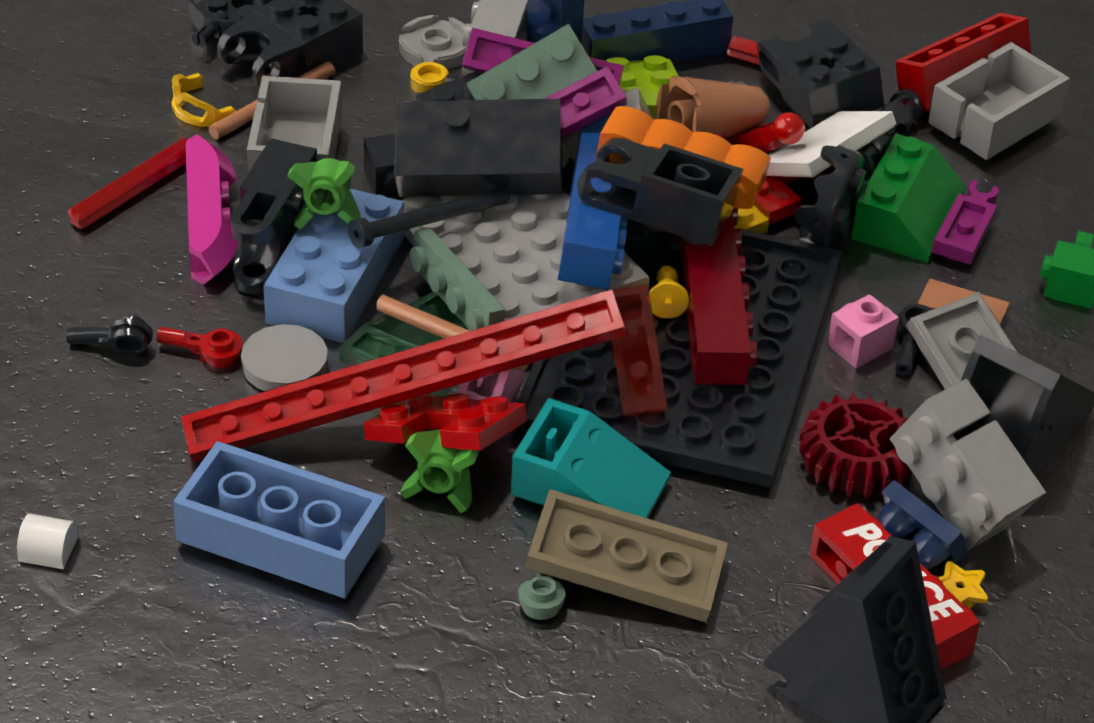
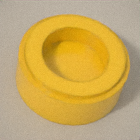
M435 62L420 63L411 70L410 86L414 92L420 94L443 85L446 82L448 70L443 65Z

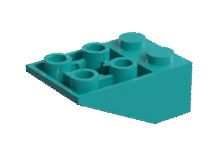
M548 398L512 457L511 495L544 505L549 489L649 518L671 477V472L592 412Z

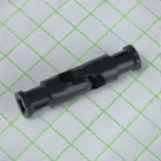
M904 89L893 94L890 101L879 111H892L896 125L857 150V152L864 156L863 170H866L865 180L871 175L873 168L878 166L895 135L904 136L912 126V122L917 120L923 113L924 106L920 96L913 90ZM908 99L909 101L904 105V100Z

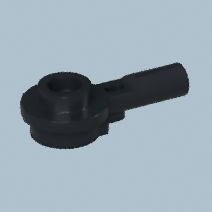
M919 304L908 305L897 315L899 319L896 333L903 339L895 365V371L899 375L908 376L911 374L919 347L906 324L910 318L931 311L926 306Z
M125 316L114 321L110 327H69L66 331V339L68 344H98L100 347H110L115 352L139 354L144 352L147 345L153 340V329L139 317Z

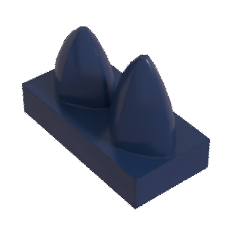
M893 480L881 492L885 506L880 511L877 519L893 537L903 538L912 532L915 534L911 541L916 542L919 561L927 570L939 565L945 559L957 564L968 553L962 532L898 482Z

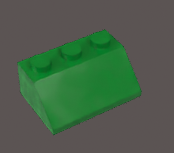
M896 134L857 201L851 239L928 263L933 255L934 239L958 194L964 195L966 187L933 144L920 141L914 137Z

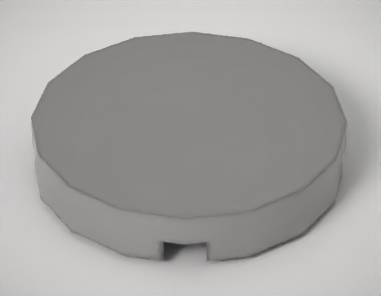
M435 15L418 17L405 24L401 29L399 52L403 59L413 66L423 62H435L443 65L446 69L458 67L463 62L467 48L463 46L465 24L448 17V21L439 20V16Z
M286 324L266 327L252 334L244 343L241 354L243 373L246 379L256 388L269 391L326 374L328 349L323 338L310 329Z

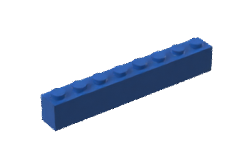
M612 113L582 127L580 130L557 279L608 290L612 274L620 275L628 218L591 207L584 203L578 195L577 181L584 169L596 161L599 136ZM600 178L591 179V185L596 191L606 192L610 190L611 183Z

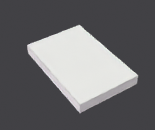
M839 111L806 131L797 143L785 144L770 153L771 160L767 176L814 178L832 166L820 156L823 146L837 147L840 145L857 151L896 125L893 112Z

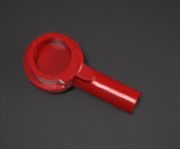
M162 326L157 332V343L190 349L192 353L200 355L201 361L207 362L216 368H226L234 365L242 353L243 341L241 336L234 331L224 328L212 330L205 335Z

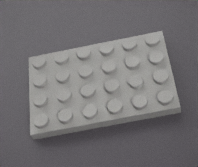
M563 190L562 194L510 195V200L500 206L404 230V236L414 246L415 230L430 227L505 308V321L609 290H613L616 302L650 291L649 276L625 252L620 275L612 274L609 290L557 280L570 197ZM410 196L402 201H404V213L469 196Z

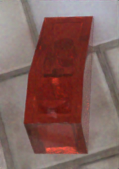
M648 284L612 289L626 332V336L612 339L623 416L668 410Z

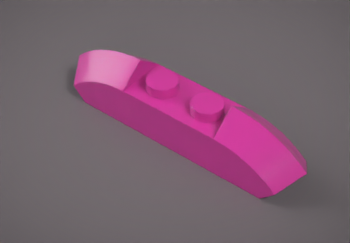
M195 134L186 141L189 253L191 278L204 285L225 268L238 247L239 241L233 240L231 236L230 207L222 208V206H230L229 188L236 181V174L231 162L222 151L201 136Z

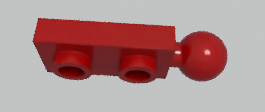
M786 112L779 115L774 122L759 125L726 140L731 145H748L763 152H768L784 144L790 145L800 141L805 133V124L799 115Z

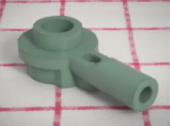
M536 572L534 578L528 579L520 585L518 601L527 616L537 620L550 619L556 616L565 602V589L559 582L554 580L553 576Z

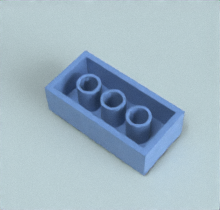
M350 189L361 217L366 218L369 222L404 213V201ZM338 211L328 215L314 213V216L301 230H297L264 284L265 324L273 326L279 324L298 325L314 331L321 338L345 343L402 244L404 231L374 238L371 246L358 249L349 238V224L337 216Z
M219 441L214 444L173 501L176 541L344 599L385 536V496Z

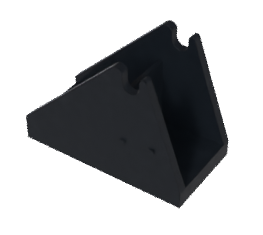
M980 335L972 350L961 381L967 378L990 413L986 417L954 433L953 436L958 441L996 420L1032 473L1037 477L1088 419L1094 407V392Z
M889 536L811 609L812 616L763 661L764 666L768 670L779 673L786 680V682L778 680L772 686L774 691L828 723H926L947 697L916 542Z

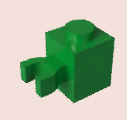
M1078 231L1075 244L1058 240L1054 255L1045 254L1039 276L1040 279L1047 280L1043 297L1092 309L1094 303V249L1091 246L1094 234Z

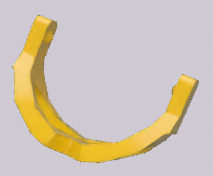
M199 73L189 76L182 74L173 75L172 110L176 117L185 123L199 127H209L236 112L232 106L216 109L214 106L187 93L203 86V77ZM188 102L206 111L203 117H198L183 110L181 106Z

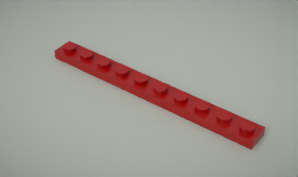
M613 290L181 416L189 455L195 463L204 460L217 441L242 449L626 336Z

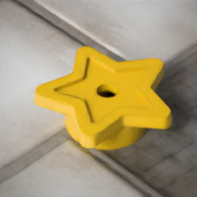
M948 561L945 565L944 575L938 577L945 588L963 605L969 608L974 606L975 603L987 604L988 595L980 586L985 578V572L983 570L964 571L955 563Z

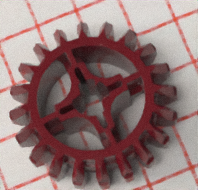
M852 393L848 400L835 395L831 403L821 401L816 410H810L800 431L799 453L800 460L804 461L806 473L814 474L816 484L829 483L831 493L840 489L846 491L848 498L853 493H861L867 500L873 492L883 497L881 492L893 480L902 485L904 482H909L913 475L909 466L897 455L895 446L890 440V437L908 418H904L902 408L890 409L888 400L881 403L874 402L871 395L866 400L858 399Z

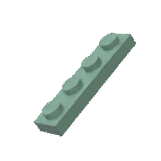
M430 227L415 230L414 247L410 250V261L414 271L418 272L426 280L431 290L441 297L448 305L449 310L457 315L467 329L473 331L505 321V308Z

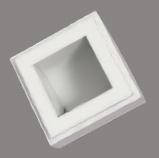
M27 514L23 519L18 535V561L64 569L79 536L77 523L65 519Z

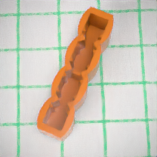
M627 106L615 107L600 133L596 152L597 156L599 149L607 140L623 138L660 150L665 143L742 168L744 170L734 203V208L751 209L766 180L771 160L769 155L755 147L741 144L731 145L727 140L718 135L708 132H692L686 126L668 119L654 120L645 112ZM614 152L609 154L612 163H625L620 154Z

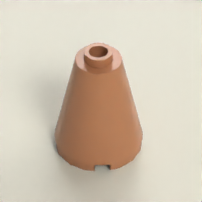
M684 76L671 77L668 79L670 80L668 84H662L656 101L657 119H668L678 122L689 128L692 132L722 133V138L725 140L763 124L770 110L768 97L757 86Z

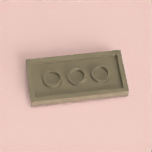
M549 489L524 568L707 623L728 542Z

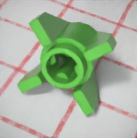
M324 158L317 162L295 163L290 168L287 177L304 189V200L306 201L296 217L294 225L301 230L314 216V213L328 215L338 211L337 216L347 224L351 220L361 217L349 188L355 166L349 161Z
M440 430L417 432L411 435L405 446L418 461V468L406 480L399 493L406 499L422 491L423 487L434 493H446L449 491L447 498L460 514L467 511L472 502L469 466L474 464L479 454L478 451L442 447Z

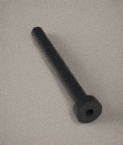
M500 188L372 222L361 217L349 222L348 234L352 244L356 248L361 249L371 246L374 238L506 204L511 196L508 190Z

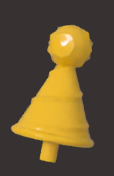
M663 266L657 271L656 280L658 284L651 288L647 295V304L650 311L658 317L667 319L680 316L689 306L687 290L678 284L679 275L676 269L671 266Z

